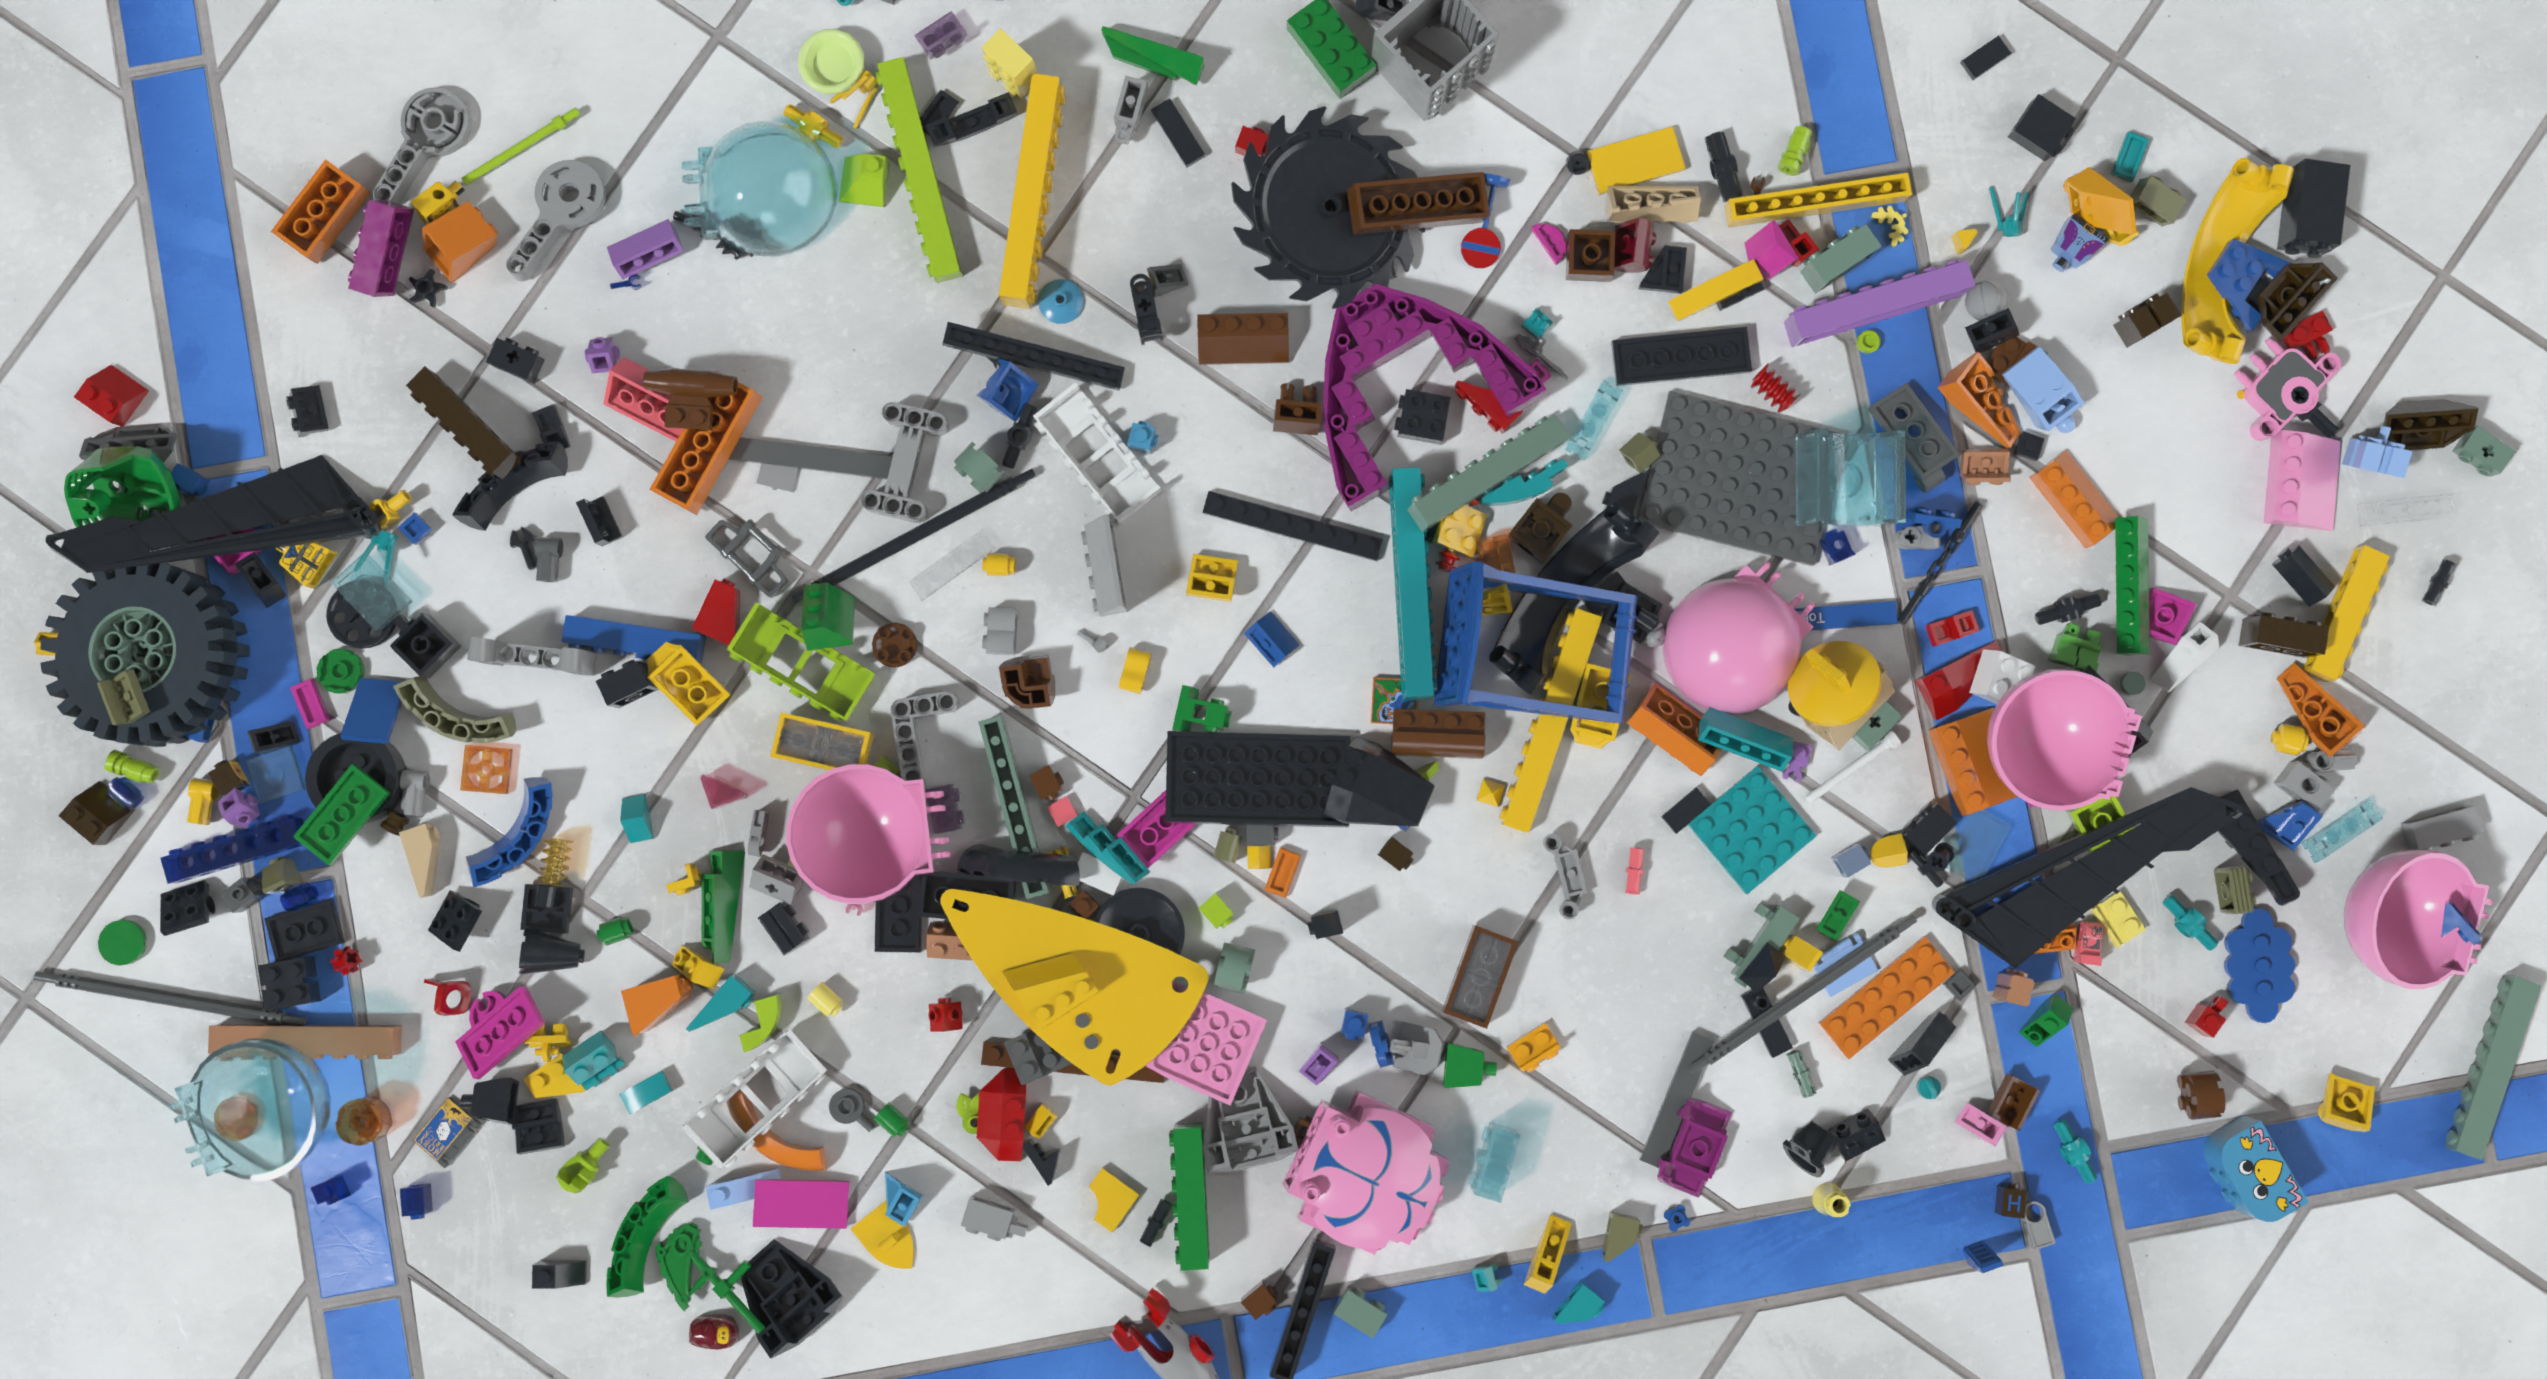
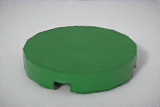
M343 648L333 649L326 655H323L317 666L319 682L327 691L336 694H345L355 690L359 679L364 677V664L361 658L353 651Z
M113 921L106 925L99 935V952L103 959L110 964L118 966L133 964L145 952L146 934L142 927L134 921Z

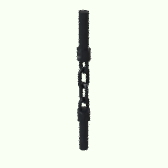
M1975 501L1961 522V528L1954 529L1944 545V552L1938 560L1932 563L1927 571L1926 579L1923 583L1919 582L1914 590V595L1898 617L1897 621L1899 624L1905 625L1921 599L1929 592L1930 583L1938 578L1944 568V562L1950 554L1955 552L1966 536L1965 533L1982 509V504ZM1950 542L1955 543V546L1953 547V549H1951L1950 547H1948V545L1950 544ZM1935 565L1940 566L1935 576L1930 574Z

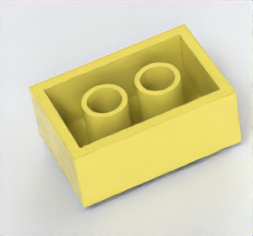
M1000 28L981 47L984 54L983 59L986 61L985 65L989 69L988 73L997 82L1001 80L1005 84L1004 88L1013 97L1017 95L1022 99L1030 91L1032 73L1038 74L1033 58Z

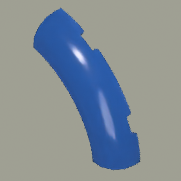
M542 777L524 778L523 804L513 826L492 846L476 854L466 856L473 888L502 877V874L514 866L520 865L535 849L547 828V821L552 809L551 781Z

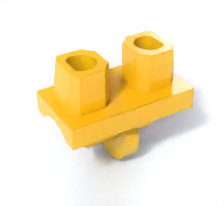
M554 1024L552 1035H545L546 1026L543 1025L524 1041L525 1044H529L530 1048H538L535 1049V1055H542L544 1062H550L552 1055L560 1054L559 1048L552 1047H572V1040L568 1037V1026L565 1024Z

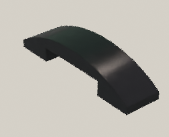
M1009 92L988 100V104L948 120L947 117L925 126L934 147L989 130L1012 118L1018 112Z

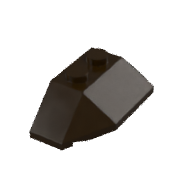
M2323 262L2285 265L2257 296L2263 326L2281 342L2333 285L2338 277Z
M2445 399L2398 402L2386 412L2383 426L2391 428L2388 441L2405 445L2404 450L2444 448L2458 440L2466 432L2469 433L2475 429L2479 408Z

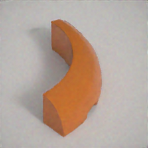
M740 1089L726 1101L732 1120L744 1133L748 1132L760 1120L752 1102ZM770 1129L765 1134L759 1133L753 1138L755 1143L752 1147L776 1163L800 1170H827L824 1146L808 1147L792 1144L781 1139Z

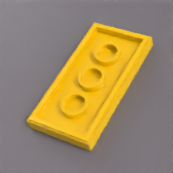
M1673 126L1586 152L1598 195L1606 194L1608 186H1633L1682 172L1686 169Z

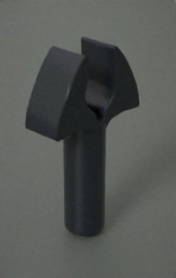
M521 527L524 534L522 542L519 541L517 532L512 530L510 547H519L529 570L535 569L537 565L530 549V543L536 540V537L529 530Z

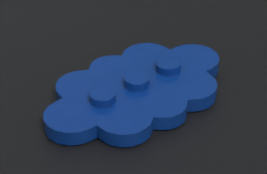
M2254 908L2253 912L2244 913L2241 917V928L2232 929L2225 937V949L2230 955L2224 961V970L2231 978L2227 984L2229 997L2236 1003L2245 1004L2246 1012L2250 1019L2255 1022L2268 1023L2276 1018L2279 1009L2278 1003L2289 1001L2295 993V985L2290 976L2294 972L2296 964L2293 957L2288 953L2292 948L2291 935L2283 928L2274 927L2273 919L2269 912L2264 909Z

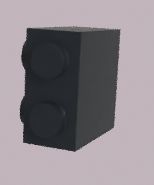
M2038 94L2030 102L2008 135V138L2043 161H2046L2051 156L2055 157L2062 148L2060 143L2063 138L2067 139L2073 132L2075 127L2072 125L2076 118Z
M1406 389L1405 395H1400L1398 408H1401L1402 412L1401 417H1396L1394 430L1398 431L1397 437L1442 445L1451 397Z

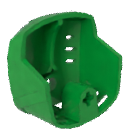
M120 446L96 449L86 460L69 472L65 478V499L76 528L83 526V522L85 525L90 524L89 518L93 522L99 521L97 516L101 520L118 517L142 521L151 518L152 509L162 514L163 510L167 512L180 507L177 488L170 470L167 469L163 461L152 450L146 448ZM113 481L118 482L122 489L116 488ZM93 483L94 489H86Z

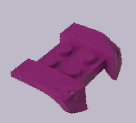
M1690 1097L1686 1104L1676 1113V1115L1684 1119L1668 1160L1658 1159L1659 1171L1657 1180L1699 1198L1705 1181L1707 1182L1708 1179H1712L1727 1141L1726 1127L1732 1112L1706 1101Z

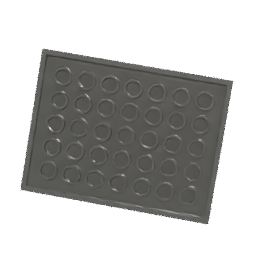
M1669 391L1656 440L1658 444L1656 449L1660 456L1650 465L1638 519L1641 522L1646 521L1656 528L1814 566L1845 434Z

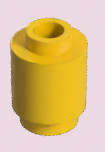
M988 553L987 557H983L982 570L986 571L987 576L1009 577L1010 574L1015 575L1016 557L1010 556V554Z

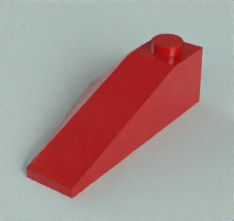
M1997 640L1914 680L1935 721L1957 711L1973 695L1969 692L1982 651H2002Z

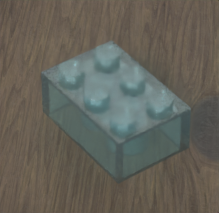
M1489 1122L1488 1127L1484 1126L1481 1140L1484 1143L1482 1149L1478 1148L1476 1152L1475 1162H1477V1167L1475 1171H1471L1468 1181L1474 1195L1499 1203L1502 1202L1521 1136L1516 1129Z

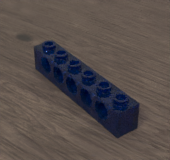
M286 815L278 818L279 822L271 824V821L259 823L256 825V829L250 831L249 828H243L234 831L235 835L227 837V834L213 837V842L205 844V841L191 844V848L183 850V848L168 851L169 855L160 857L167 884H178L304 846L293 837L304 824L303 818ZM278 830L282 833L279 841L276 839V832ZM256 836L260 840L258 847H255L254 845V839ZM234 843H236L238 847V850L235 854L232 852V845ZM212 850L215 851V859L213 861L210 858ZM190 856L193 858V865L191 867L188 865Z

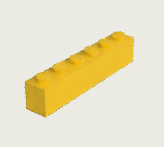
M2366 545L2354 548L2321 625L2329 627L2325 655L2307 658L2302 669L2304 672L2326 682L2336 681L2342 676L2344 662L2353 651V641L2362 630V620L2371 609V599L2380 588V584H2378L2380 578L2389 567L2387 563L2389 555Z

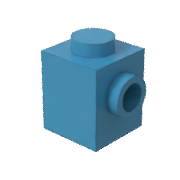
M1139 421L1138 424L1132 423L1127 443L1128 448L1151 454L1152 448L1157 446L1159 435L1156 434L1155 428L1149 422Z

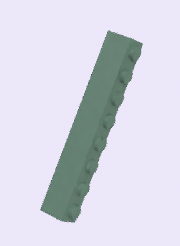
M1553 415L1549 419L1546 416L1535 422L1536 427L1533 429L1526 427L1517 434L1519 436L1517 439H1507L1500 444L1501 449L1497 451L1494 448L1482 456L1484 459L1480 462H1477L1475 459L1465 466L1466 470L1464 472L1456 471L1448 476V482L1443 485L1441 482H1438L1429 489L1430 493L1424 496L1421 493L1411 500L1413 504L1407 511L1420 530L1424 532L1562 445L1570 438V435L1557 416Z
M997 716L979 721L1012 848L1015 851L1040 853L1004 717ZM1037 879L1036 883L1022 882L1026 899L1051 893L1049 883L1040 882L1039 879Z
M2503 975V978L2498 983L2496 999L2490 1006L2491 1014L2488 1022L2483 1027V1037L2481 1043L2476 1048L2474 1064L2468 1071L2469 1078L2466 1087L2461 1092L2459 1108L2454 1112V1122L2446 1136L2447 1143L2445 1148L2479 1160H2483L2541 989V985L2517 976Z

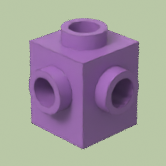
M612 337L590 339L588 349H585V359L589 363L591 372H609L616 365L617 360L620 359L619 347L615 346Z
M236 788L218 801L222 817L229 824H235L242 829L260 815L256 798Z

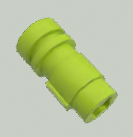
M1796 126L1787 144L1786 152L1782 153L1777 166L1780 172L1790 176L1799 174L1804 161L1803 156L1807 155L1811 144L1809 139L1812 131L1804 126Z
M118 750L110 752L104 766L106 771L120 776L126 775L127 779L138 783L146 782L153 784L159 774L158 767L136 758L133 759L131 755L124 754Z

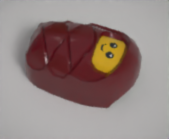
M712 1314L699 1316L691 1322L689 1328V1342L691 1345L716 1350L730 1348L739 1338V1327L735 1319L728 1315Z

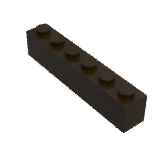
M426 366L406 385L412 391L410 396L419 404L423 402L426 405L424 410L433 418L438 417L441 420L438 424L448 433L451 431L455 435L453 439L460 446H466L469 449L467 453L475 461L478 462L480 460L484 464L482 469L490 476L495 474L503 479L522 460L435 372Z

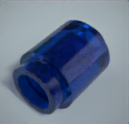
M116 777L107 786L109 788L107 794L124 808L133 810L144 800V796L141 794L142 791L126 777Z
M306 882L286 890L280 896V901L286 911L292 910L295 912L315 904L319 894L314 885Z

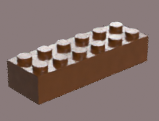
M1484 172L1354 183L1347 189L1353 235L1482 223L1490 217Z

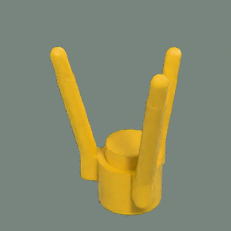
M866 70L862 72L860 79L849 90L836 94L830 99V103H834L841 97L845 100L857 89L862 94L869 93L853 125L854 129H857L873 95L878 91L874 87L878 83L877 79Z

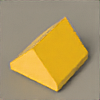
M1958 230L1951 236L1957 254H1962L1969 247L1978 230Z
M1247 846L1248 869L1271 868L1270 846Z

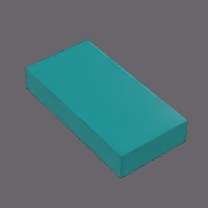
M2128 131L2122 142L2111 175L2133 182L2150 139Z

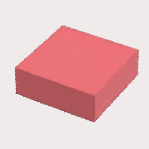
M1067 796L1047 807L1057 827L1078 816Z

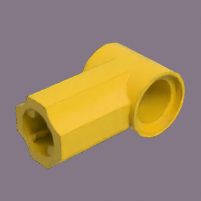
M193 778L188 787V796L191 798L187 822L210 825L213 802L218 798L219 791L212 780Z

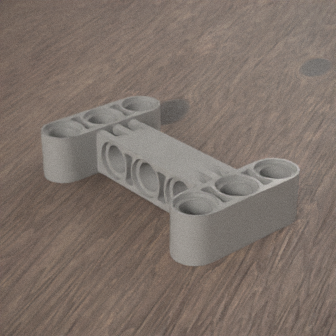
M889 402L883 406L882 416L890 425L900 427L885 491L883 493L867 490L861 495L860 502L868 512L913 523H921L926 520L928 510L920 501L910 499L925 433L942 436L947 433L949 423L939 412ZM897 409L899 411L898 416L895 419H889V412ZM913 415H921L920 422L917 424L910 423ZM935 420H943L941 428H932V423ZM872 496H876L877 504L873 507H868L867 500ZM894 501H898L900 504L899 509L895 512H890L889 505ZM916 506L921 507V514L918 517H912L911 510Z
M470 637L467 660L490 665L504 666L506 664L594 676L596 653L575 648L562 647V649ZM510 648H512L514 651V655L510 660H508L506 658V652ZM532 651H535L537 657L536 660L531 663L529 661V654ZM557 653L559 655V662L553 665L551 658Z

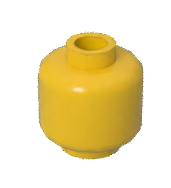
M2282 724L2277 730H2273L2270 741L2274 743V748L2277 752L2296 756L2306 750L2309 735L2305 733L2302 727Z

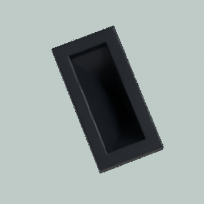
M1766 942L1739 976V979L1758 993L1777 976L1785 956Z

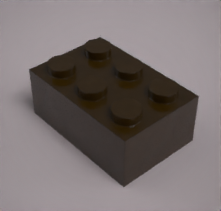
M2261 612V615L2253 614L2252 617L2242 620L2238 646L2302 658L2325 655L2329 627L2321 626V622L2306 621V623L2298 622V618L2289 616L2280 619L2275 618L2276 614Z

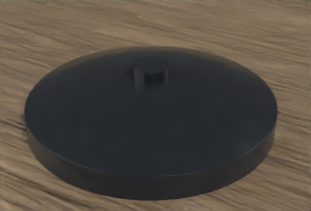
M1130 888L1118 892L1103 904L1095 918L1097 923L1142 938L1179 955L1182 951L1185 939L1182 916L1169 898L1155 890Z

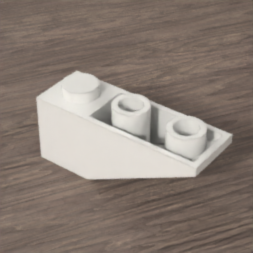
M2199 622L2180 640L2151 679L2169 693L2220 648L2218 635Z

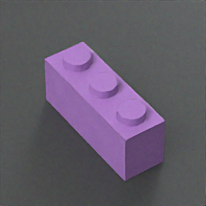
M669 219L607 247L612 265L622 280L684 252L678 233Z

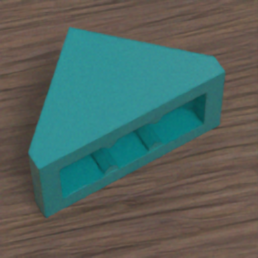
M646 794L622 798L620 822L630 843L654 839Z

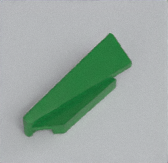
M1102 26V35L1113 59L1174 81L1179 76L1197 86L1205 66L1204 57Z
M743 850L709 851L711 873L702 874L701 943L705 949L711 950L712 963L730 962L745 855Z

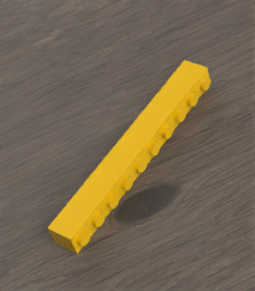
M1578 608L1573 613H1568L1565 625L1568 628L1566 634H1561L1558 647H1561L1559 655H1554L1550 666V668H1553L1551 677L1547 676L1543 689L1546 690L1544 699L1540 698L1539 701L1573 705L1602 620L1601 616ZM1538 714L1537 719L1532 720L1528 730L1529 733H1532L1529 742H1524L1521 754L1524 755L1522 763H1517L1514 771V776H1517L1515 784H1510L1506 797L1510 798L1507 807H1502L1499 819H1502L1501 825L1524 833L1530 832L1568 720L1567 717Z

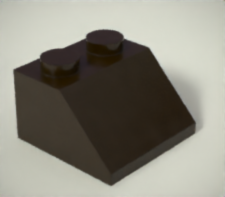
M98 781L74 797L59 814V817L92 845H107L136 809L116 795L125 807L121 806L109 795L116 793L102 781Z

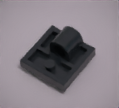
M1622 582L1617 592L1638 596L1636 607L1638 619L1635 620L1634 624L1636 633H1633V640L1641 644L1646 633H1650L1656 626L1658 621L1657 614L1663 604L1626 582ZM1610 603L1601 620L1602 623L1611 628H1616L1617 618L1614 616L1617 614L1618 604Z
M205 880L161 893L160 932L164 936L209 923V916L215 914L216 907L212 897L209 895V884Z
M525 884L520 930L531 928L541 932L569 933L573 888Z
M450 890L428 931L451 949L460 952L482 913L481 906Z

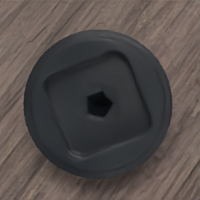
M1574 151L1566 159L1568 170L1575 175L1585 173L1590 165L1589 158L1582 151Z

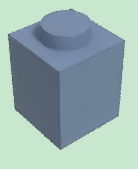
M1853 844L1831 857L1842 877L1847 878L1871 864L1869 851L1860 844Z

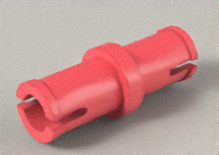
M1630 847L1629 865L1625 871L1628 873L1625 890L1627 894L1640 895L1641 874H1644V869H1642L1644 849Z

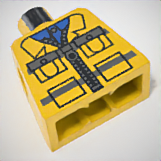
M317 543L276 548L284 554L279 561L280 565L301 584L313 589L316 588L338 552Z

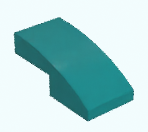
M662 1070L620 1093L619 1096L630 1115L672 1092L673 1089Z

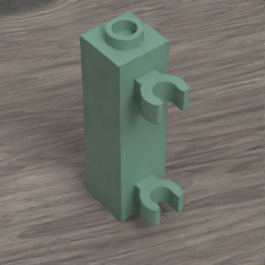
M1758 904L1754 912L1766 919L1761 929L1742 957L1731 949H1728L1723 956L1735 964L1731 974L1736 976L1734 981L1745 988L1747 985L1739 979V976L1766 942L1779 951L1800 920V918L1780 905H1776L1773 911H1771L1763 904Z

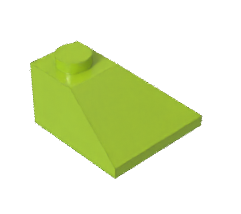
M859 154L845 157L839 202L884 207L890 166L886 156Z

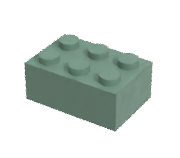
M1867 224L1861 228L1856 225L1847 231L1841 240L1837 238L1829 243L1828 247L1822 250V252L1819 250L1811 255L1803 263L1805 267L1800 273L1816 294L1869 259L1881 247V244Z

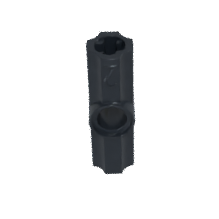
M1719 131L1706 136L1705 143L1711 159V174L1714 180L1717 179L1723 202H1727L1732 198L1742 197L1743 193L1737 176V161L1735 156L1730 153L1725 133Z

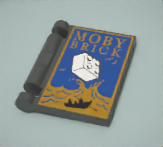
M448 1097L412 1141L435 1159L443 1168H447L449 1162L443 1159V1157L446 1155L447 1158L453 1160L475 1133L468 1126L472 1124L474 1127L479 1128L481 1122L471 1116L452 1098Z

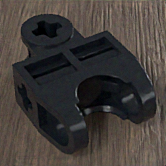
M1136 274L1130 280V287L1138 320L1137 326L1141 345H1145V342L1159 339L1164 341L1150 279L1145 274ZM1140 278H1141V279H1144V280H1145V281H1138V282H1136V283L1134 284V282H1135L1137 279H1140ZM1139 286L1146 287L1144 290H1137Z

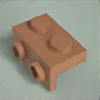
M2008 449L1962 450L1960 477L1969 485H1980L1981 482L2002 485L2003 482H2010L2011 476L2008 474L2010 451Z
M942 921L930 922L926 934L927 958L972 960L951 923Z

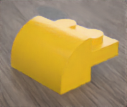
M1193 554L1186 596L1232 602L1238 560Z

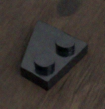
M1664 245L1641 281L1638 290L1682 294L1687 247Z

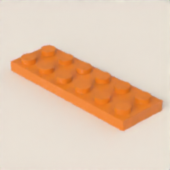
M1923 936L1819 1021L1818 1024L1844 1056L1850 1059L1955 972L1930 941Z

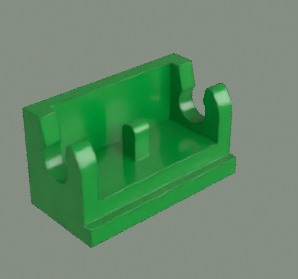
M1839 890L1816 928L1818 932L1836 943L1860 901Z

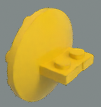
M1848 641L1826 642L1811 648L1800 657L1794 673L1788 681V695L1794 709L1805 720L1819 726H1842L1858 720L1872 708L1881 691L1882 675L1874 656L1864 647Z

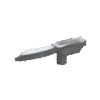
M1520 334L1516 335L1514 339L1530 355H1533L1535 358L1538 357L1562 378L1568 379L1562 369L1541 354L1543 351L1542 347L1547 342L1545 338L1539 336L1534 342L1529 337Z

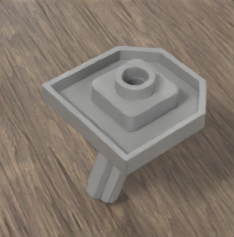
M1402 1022L1399 1038L1392 1039L1388 1043L1390 1052L1395 1053V1064L1392 1067L1427 1075L1438 1068L1441 1062L1444 1042L1437 1030Z

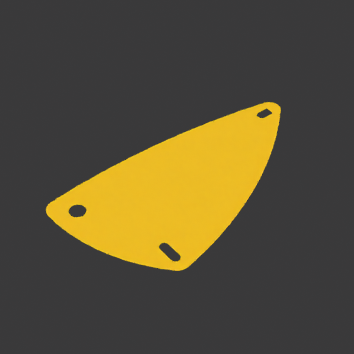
M957 889L946 890L941 896V905L962 945L1004 1002L1050 1047L1104 1085L1117 1084L1143 1068L1159 1055L1187 1023L1208 983V972L1202 965L1142 938L1079 916L1018 900ZM955 899L969 905L968 911L962 912L952 908ZM1074 953L1099 992L1039 1031L1002 972ZM1179 976L1184 977L1188 981V988L1182 993L1174 991L1172 987L1173 980ZM1079 1014H1086L1089 1017L1090 1022L1087 1027L1080 1028L1076 1025L1075 1020ZM1090 1035L1096 1036L1099 1040L1098 1046L1095 1049H1088L1084 1043L1086 1037ZM1114 1049H1118L1121 1053L1114 1073L1109 1074L1106 1072L1107 1063L1111 1052Z

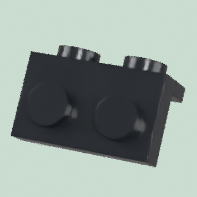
M1865 1109L1828 1129L1829 1133L1837 1138V1147L1845 1162L1886 1141L1879 1121L1869 1109Z

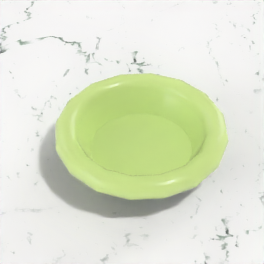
M824 29L812 34L803 43L798 55V69L803 80L813 90L823 94H839L849 90L860 79L864 70V53L860 43L851 34L839 29Z

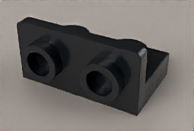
M320 385L291 388L289 396H286L288 409H292L294 418H291L293 432L297 431L298 437H304V434L328 431L329 427Z
M599 497L593 501L582 499L576 502L595 544L603 547L622 537L604 497Z

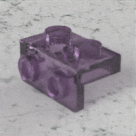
M950 11L914 36L931 60L934 57L939 58L944 55L946 49L952 45L957 46L961 44L967 33L953 12Z

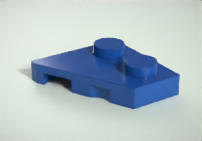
M2300 801L2257 822L2264 833L2294 851L2320 821L2323 814L2304 801Z

